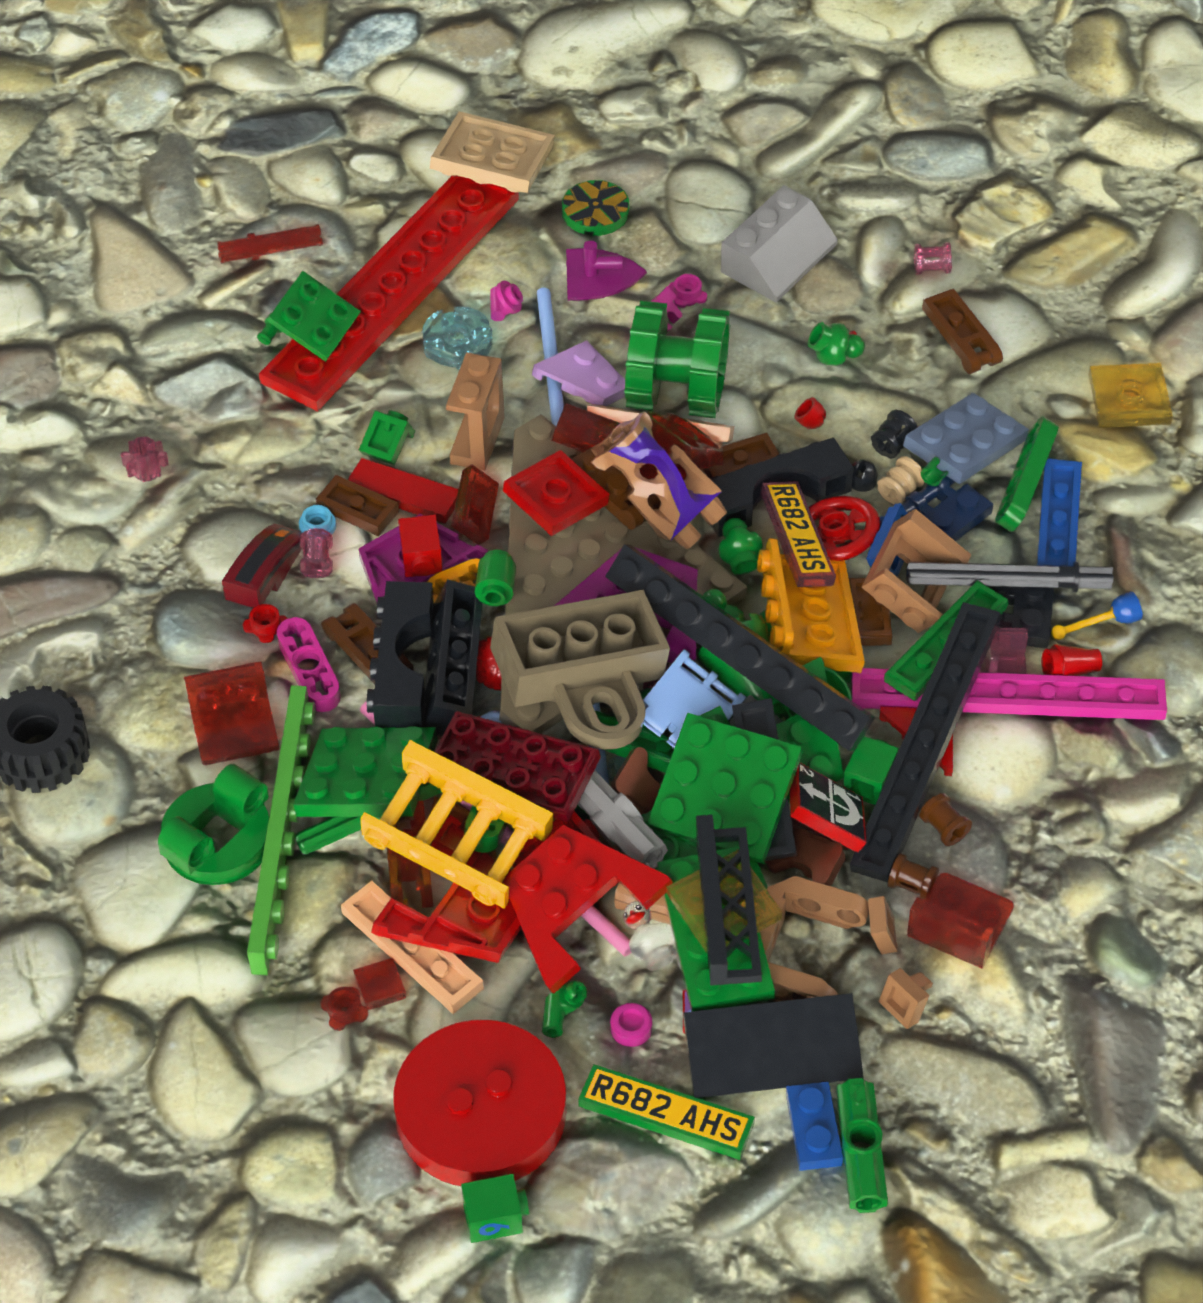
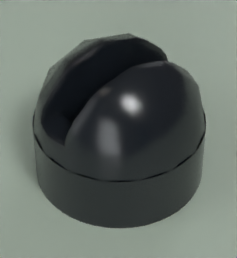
M864 459L855 461L852 464L854 467L852 489L859 492L872 490L877 484L878 476L875 465ZM859 473H863L862 478L857 477Z

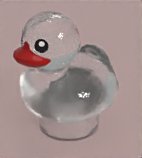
M633 901L625 907L623 912V919L626 925L636 930L629 941L630 952L635 958L644 960L648 970H657L667 966L678 957L674 948L675 942L671 925L668 923L650 924L652 917L650 908L646 910L638 901Z

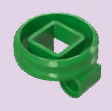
M232 763L227 765L218 774L214 783L200 785L186 791L169 806L163 817L161 832L158 837L160 855L167 859L168 863L179 875L199 884L222 885L248 876L262 863L269 822V814L264 805V802L269 799L267 785ZM215 816L220 817L239 830L218 852H215L213 839L201 831Z

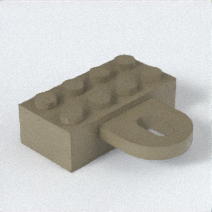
M644 590L495 617L490 646L514 707L556 700L570 733L580 742L598 749L621 748L630 744L639 736L643 728L646 712L644 701L636 684L660 679L665 673L670 651L668 642ZM600 702L608 704L614 712L618 725H603L599 721L592 705Z

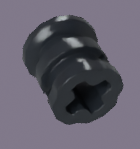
M896 409L891 410L887 415V420L871 436L872 446L880 455L890 459L895 458L900 453V449L904 448L905 436L918 428L917 423L907 413Z

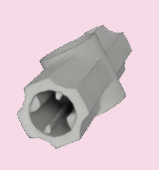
M594 770L578 802V806L589 815L592 824L611 846L616 845L625 855L653 869L656 868L657 862L663 861V857L668 851L665 844L643 822V817L633 803L622 792L617 794Z

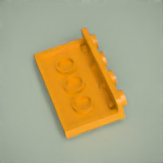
M769 538L766 549L759 551L757 570L763 573L761 594L762 597L767 598L765 619L772 626L770 643L801 665L821 657L824 667L838 672L861 673L865 660L845 561L826 559L831 572L802 573L795 555L780 554L778 540Z

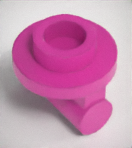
M503 280L496 287L491 288L490 309L492 320L502 321L505 315L509 313L516 314L521 311L523 296L515 284H510L508 281Z

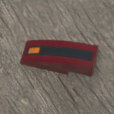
M275 523L262 530L243 549L223 578L222 584L225 600L251 608L263 604L271 590L277 592L308 539L305 537V534L299 530Z

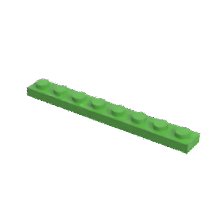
M291 685L247 949L251 974L268 975L270 959H277L279 937L278 934L274 933L276 924H282L284 919V900H281L280 896L281 890H287L289 887L290 868L289 865L285 864L287 856H293L295 849V833L291 832L292 822H299V817H296L293 803L297 795V789L300 788L305 774V766H301L302 758L309 757L311 739L310 734H306L308 725L313 726L315 722V702H309L307 686Z

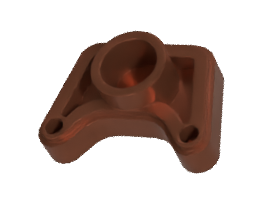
M638 747L629 752L614 777L611 787L617 794L622 792L642 815L652 811L661 785L648 772V753L646 749Z
M806 829L794 830L798 856L766 861L772 873H779L789 868H797L802 870L803 874L811 878L812 881L832 886L845 861V853L841 844L813 834Z

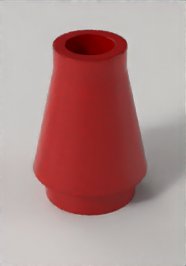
M1054 644L1042 653V671L1044 675L1081 676L1091 672H1099L1102 668V655L1099 649H1085Z

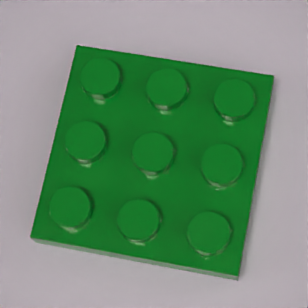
M687 713L647 823L648 827L697 843L696 816L713 815L714 829L746 827L749 860L764 864L803 753L802 747ZM738 841L716 843L717 850L738 847L739 850Z
M416 726L407 728H322L293 803L296 817H362L364 812L373 817H381L407 776L405 770H403L402 763L404 748L409 740H412L434 752L438 741L436 728ZM423 784L419 786L401 817H413Z

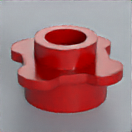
M261 604L251 610L249 619L244 620L243 630L246 633H253L258 636L262 643H270L274 640L280 623L288 618L280 615L275 606Z

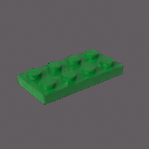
M738 847L716 852L729 862L739 850ZM698 854L657 862V870L666 874L674 884L663 896L691 1012L734 1007L775 999V988L757 919L762 982L710 985ZM741 862L736 866V868L739 869L740 871H741ZM730 874L720 883V890L732 899L743 888V884ZM743 900V901L740 903V905L743 906L744 908H745V900ZM734 911L723 921L724 928L735 936L747 926V921ZM747 937L743 942L749 946V938ZM737 948L727 958L728 970L752 969L751 959Z

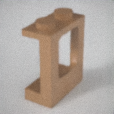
M467 352L465 354L446 404V410L465 414L450 452V464L486 470L505 418L502 359Z
M914 509L893 523L862 588L872 595L877 602L883 604L898 616L907 626L920 633L932 626L943 615L936 608L947 585H925L920 596L889 571L895 556L900 557L907 564L909 562L968 563L971 554L917 509Z

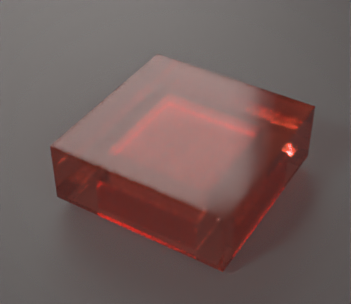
M393 957L353 970L366 1011L406 999V991Z

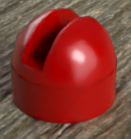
M811 397L798 407L794 419L807 429H817L824 423L826 410L817 399Z

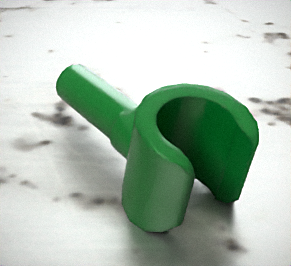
M938 457L932 458L925 467H921V477L930 486L939 485L949 474L948 471L937 469L936 466L940 463Z

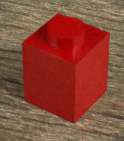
M436 514L398 519L405 578L428 576L442 572L441 547Z

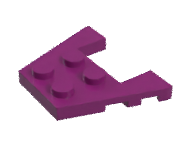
M437 523L443 571L470 559H481L488 552L487 549L478 544L471 546L459 539L457 533ZM399 526L358 548L359 558L376 604L378 596H385L386 581L427 582L435 575L405 578Z
M636 548L697 591L698 569ZM621 549L554 606L627 593L605 577ZM654 612L659 625L670 630L666 638L670 647L667 662L673 663L684 649L690 653L689 658L695 662L696 642ZM684 663L682 664L684 668L692 670Z

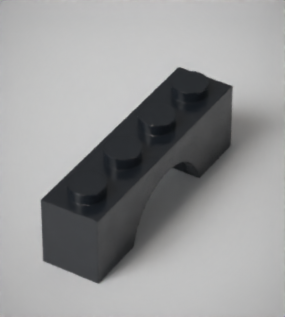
M833 437L821 442L811 443L806 447L788 453L779 454L774 458L756 464L746 465L741 469L721 476H714L710 480L722 491L717 497L727 513L711 526L718 538L723 536L722 528L724 523L731 518H739L745 522L747 527H751L755 506L762 499L771 495L767 485L796 484L799 493L812 498L816 502L852 491L854 467Z
M386 581L385 596H378L377 619L382 620L381 627L374 628L373 645L374 650L379 651L378 658H371L370 680L375 681V688L368 689L367 713H374L375 727H423L425 709L423 674L406 667L400 661V657L410 645L432 635L434 614L432 582Z

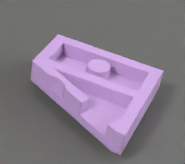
M587 340L534 364L532 375L536 379L541 381L544 376H547L562 383V391L573 396H580L591 404L608 406L625 397V379Z

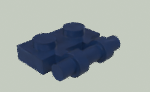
M948 476L937 486L927 484L921 491H913L905 497L902 505L907 513L917 509L954 541H957L991 515L993 511V503L968 484L963 485L957 491L950 487L956 482ZM934 498H937L941 501V503L934 508L928 505V503L932 501Z

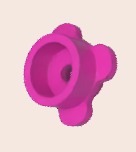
M680 275L668 286L677 295L674 303L679 308L692 306L696 303L702 304L707 301V293L702 291V282L695 275Z

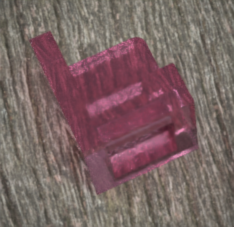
M1026 628L997 629L985 657L986 673L1027 674L1025 651L1028 630Z

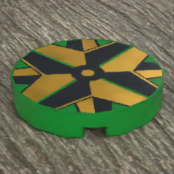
M589 180L578 183L570 188L562 199L563 219L567 226L582 234H585V231L593 232V236L613 233L624 226L629 214V198L625 191L616 184L603 180Z

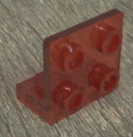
M262 661L184 677L203 765L206 766L279 750V742L268 699Z

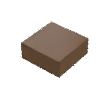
M880 896L868 899L871 936L881 955L897 952L895 919L885 897Z

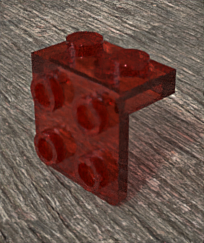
M941 873L926 899L917 897L910 909L907 936L983 969L1013 913L1014 904L1005 897L954 875Z

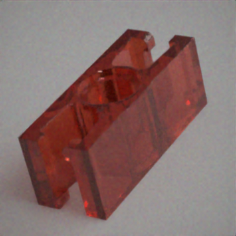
M424 801L417 802L413 814L414 820H410L411 829L400 831L414 838L417 836L426 821ZM387 848L391 898L408 906V899H403L401 882L416 881V891L420 890L422 908L434 907L430 870Z

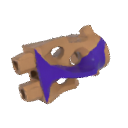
M643 411L633 420L620 423L602 442L595 445L591 451L596 457L591 463L595 468L602 471L607 470L610 466L620 470L632 488V491L627 496L628 499L650 524L658 537L664 540H673L682 548L690 549L701 537V534L693 527L690 521L700 514L709 525H714L727 513L717 497L722 491L677 445L673 444L669 448V455L655 441L651 431L653 425L651 418ZM648 463L653 464L657 468L658 474L654 479H646L640 474V467ZM675 464H680L687 475L685 480H683ZM649 495H657L661 501L659 509H653L649 506Z

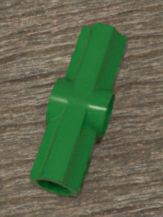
M864 1078L848 1079L846 1082L837 1085L836 1094L849 1208L855 1209L859 1213H872L888 1205L881 1147L883 1133L878 1123L874 1083L867 1082ZM865 1142L868 1145H870V1147L859 1148L855 1146L854 1143Z

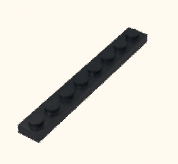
M624 544L605 576L607 579L627 593L644 590L653 612L848 751L856 750L876 717L635 547Z
M963 602L865 827L866 844L859 852H855L850 862L851 872L888 883L894 862L904 850L1001 622L999 611Z

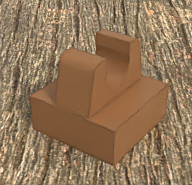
M899 968L888 975L878 1002L906 1029H909L919 1023L930 996L926 990L931 988L933 983L922 972L909 976Z

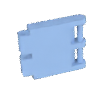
M685 649L643 699L646 712L643 725L659 737L668 729L673 734L666 743L675 748L687 713L700 716L721 706L729 720L733 715L732 705L742 704L746 698L741 692L737 695L716 679L719 675L714 671L709 673L690 659V653ZM684 663L690 669H692L694 672L700 675L703 679H705L704 682H702L699 678H697L690 671L684 668L682 664ZM710 686H714L733 701L732 704L710 688Z

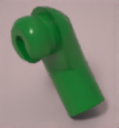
M571 981L568 984H564L554 994L552 992L548 994L544 1003L542 1033L545 1036L556 1038L563 1034L564 1017L578 1009L587 998V988L582 982Z

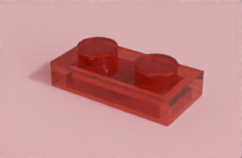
M473 464L462 470L451 527L480 545L489 539L499 483Z

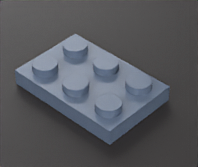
M971 393L905 436L903 446L927 463L932 458L938 457L940 463L936 466L937 469L948 471L949 474L947 476L961 484L1026 440L1029 429L1017 422L1013 417L1008 416L988 403L984 398Z

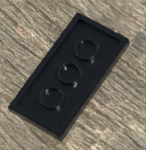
M853 993L683 1013L693 1097L705 1098L786 1088V1086L821 1082L833 1083L847 1081L848 1079L864 1078Z

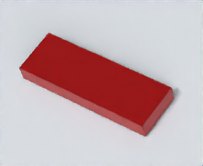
M364 458L360 459L348 478L351 482L398 502V507L401 510L416 515L422 514L423 516L436 514V520L444 524L447 523L461 500L460 489Z

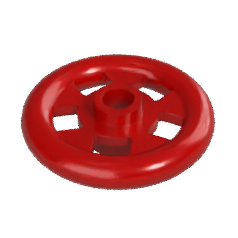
M830 497L806 508L811 523L818 518L820 519L818 528H813L817 538L819 537L824 542L821 544V548L825 558L831 561H846L860 555L872 545L876 533L880 530V517L876 509L870 503L857 497ZM843 511H851V512H850V515L848 516V515H847L845 512H843ZM855 523H866L865 529L855 531ZM851 540V542L846 545L836 547V545L843 544L846 541Z

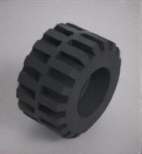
M43 685L41 689H35V686H28L26 691L20 693L17 689L10 692L11 697L8 699L2 697L0 699V776L6 785L14 784L15 789L22 792L26 788H31L32 793H41L42 788H48L49 791L57 789V784L63 783L67 785L72 781V774L79 775L84 769L82 763L88 762L90 756L88 751L90 749V741L81 707L78 708L77 701L72 696L67 698L65 691L58 689L53 692L51 686ZM37 735H51L46 740L38 743H24L29 738Z

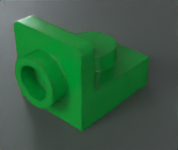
M375 410L359 451L363 455L395 466L406 437L413 438L416 431L408 423L409 418L392 410H389L387 414Z

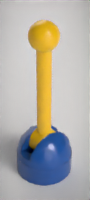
M1130 591L1115 598L1111 604L1110 611L1067 626L1055 625L1051 630V635L1054 639L1061 640L1067 633L1110 618H1114L1120 623L1131 624L1142 620V608L1135 593Z

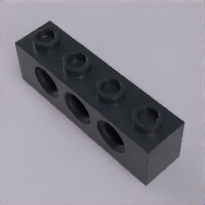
M448 579L434 603L432 635L429 642L423 719V727H435L437 735L443 736L456 711L472 715L482 602L475 595V586Z

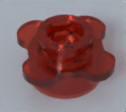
M338 987L321 1000V1008L328 1013L330 1017L329 1026L333 1030L341 1031L346 1025L355 1021L364 1022L369 1016L368 1008L361 1004L360 991L355 987ZM348 1007V1010L342 1011L341 1008Z

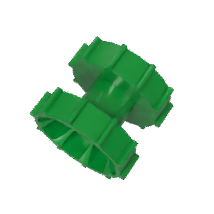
M640 300V305L635 308V315L630 330L624 390L626 408L653 411L654 405H657L661 382L666 381L689 384L687 399L688 415L716 418L724 389L731 326L729 319L730 311L703 308L702 313H699L694 338L667 334L669 319L667 303Z

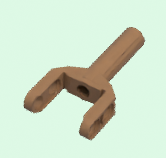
M793 876L769 886L754 900L755 915L775 988V999H770L769 1001L780 1002L838 995L837 991L829 986L824 979L770 963L769 959L784 923L786 911L849 929L865 925L869 916L868 901L855 893L798 876ZM618 883L614 897L616 909L629 913L631 910L634 912H645L644 917L670 925L664 896L646 910L621 883ZM636 905H641L642 909L636 910L635 907Z

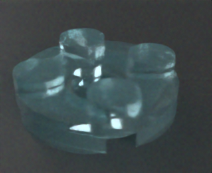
M454 307V312L443 314V309L437 311L426 320L422 328L425 356L436 363L455 367L457 370H460L466 352L487 356L493 346L492 329L489 326L488 318L482 312L470 307ZM459 334H463V335H464V338H462V339H452V338H451V337H457V336H459Z

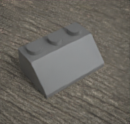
M783 185L722 242L721 273L777 303L837 245L838 239L811 199Z

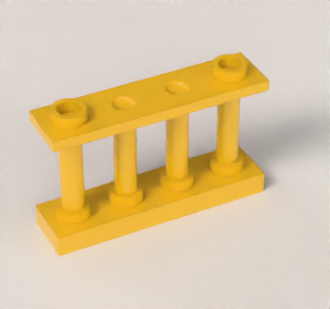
M409 740L402 752L403 770H405L407 776L380 819L366 812L363 813L360 818L362 835L372 846L381 850H385L387 847L471 891L473 897L488 906L496 904L505 909L509 902V887L502 884L528 839L535 837L543 842L547 839L553 826V813ZM428 782L440 788L443 794L414 838L396 829L394 826L419 786ZM463 800L475 806L478 813L450 857L431 847L430 844L456 802H462ZM500 819L512 825L514 831L489 873L485 875L466 865L492 820Z

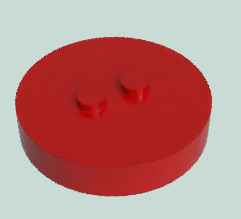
M496 1020L463 1021L451 1024L430 1034L415 1046L404 1060L398 1072L393 1092L397 1131L408 1155L420 1168L431 1176L460 1187L463 1183L509 1174L514 1175L515 1181L527 1176L541 1166L552 1154L560 1141L566 1123V1086L556 1057L540 1039L518 1026Z

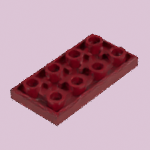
M459 711L455 712L434 751L552 812L554 819L569 822L601 758L599 749Z

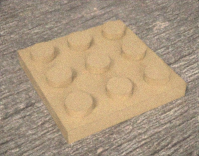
M459 111L432 154L430 169L440 171L447 176L457 175L473 179V181L479 184H493L505 187L511 192L528 193L553 148L555 135Z

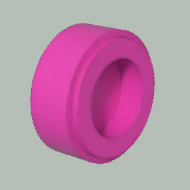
M626 1003L617 1007L610 1019L611 1035L616 1042L623 1046L636 1047L644 1044L652 1034V1016L644 1006L637 1003Z

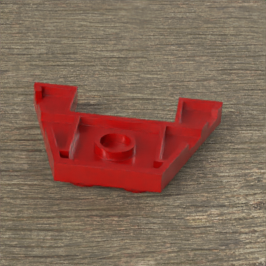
M449 815L433 839L431 847L451 857L464 836V831L460 829L461 823L455 817ZM473 851L466 865L487 875L495 861L487 853ZM453 883L430 917L391 898L374 921L371 933L385 938L499 963L522 927L510 898L505 909L496 904L488 906L474 898L471 891Z
M565 825L557 829L512 869L503 880V884L509 887L510 901L545 985L553 994L581 970L578 963L555 939L617 883H621L648 910L674 886L672 880L666 874Z

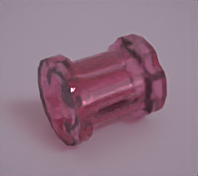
M944 242L943 246L922 247L921 244H914L915 275H921L923 271L943 270L945 274H950L952 269L950 242ZM939 257L940 260H926L925 258Z
M315 528L304 531L299 539L300 547L303 549V558L300 561L301 573L309 578L329 576L333 571V561L330 558V549L333 546L332 535L324 529Z

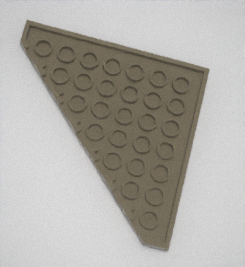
M540 414L514 430L511 477L559 450H562L570 459L581 454L584 450ZM512 499L510 500L507 552L512 556L516 564V576L513 597L509 603L505 604V615L554 606L618 552L624 544L632 545L633 547L698 569L697 592L703 595L707 590L718 589L726 596L728 605H734L743 599L746 595L747 586L696 543L690 549H684L673 540L669 541L659 538L646 519H644L642 525L630 530L603 507L551 537ZM661 627L665 638H667L670 630ZM501 675L499 720L503 724L542 734L563 720L556 700L514 707Z

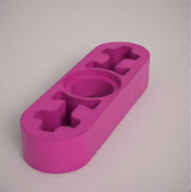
M298 617L284 620L277 628L279 648L298 686H307L309 702H315L317 712H327L334 709L341 699L339 682L310 624ZM296 634L298 638L301 637L302 646L297 648L294 638L290 635ZM305 659H315L319 662L318 666L311 670H304L298 666ZM316 682H321L324 692L328 693L327 695L322 696L320 692L316 691Z

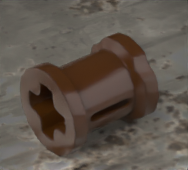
M940 793L924 804L919 817L924 823H930L941 834L940 840L945 846H952L960 842L972 828V821L967 816H961L951 806V799L946 793Z
M900 853L891 869L887 886L891 889L900 887L918 894L920 899L927 901L936 883L939 868L934 866L927 868L907 860V855Z

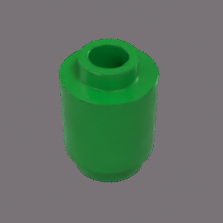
M499 549L490 550L485 553L478 563L475 595L480 602L486 605L502 606L509 603L513 597L516 564L508 552Z

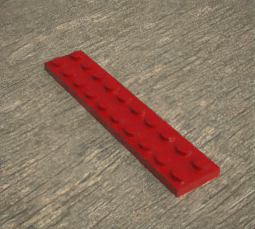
M457 175L451 176L337 293L338 296L361 312L325 362L292 339L259 373L260 383L318 412L519 200V193L511 192L505 187L493 184H479L473 181V179Z

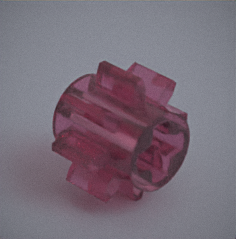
M147 436L129 441V452L121 453L122 463L126 467L127 476L129 478L135 476L143 482L161 477L160 467L169 465L167 452L163 451L162 441L155 442Z

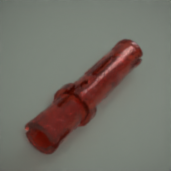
M315 224L314 226L257 236L254 233H249L246 238L223 242L218 241L217 249L219 250L220 263L251 258L253 261L259 260V256L323 246L322 237L320 238L319 236L322 235L320 226Z

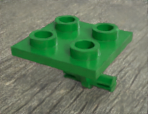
M302 271L273 312L265 319L266 325L257 335V338L262 344L269 345L277 333L284 332L326 362L361 311Z

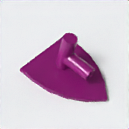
M586 241L583 245L584 248L566 249L567 301L601 299L618 294L635 285L647 274V271L634 261L617 253L597 249L595 241Z

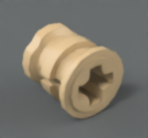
M906 456L898 458L896 466L886 473V477H882L877 482V489L881 496L893 505L897 503L902 504L905 501V496L916 491V487H921L925 484L921 477V466Z

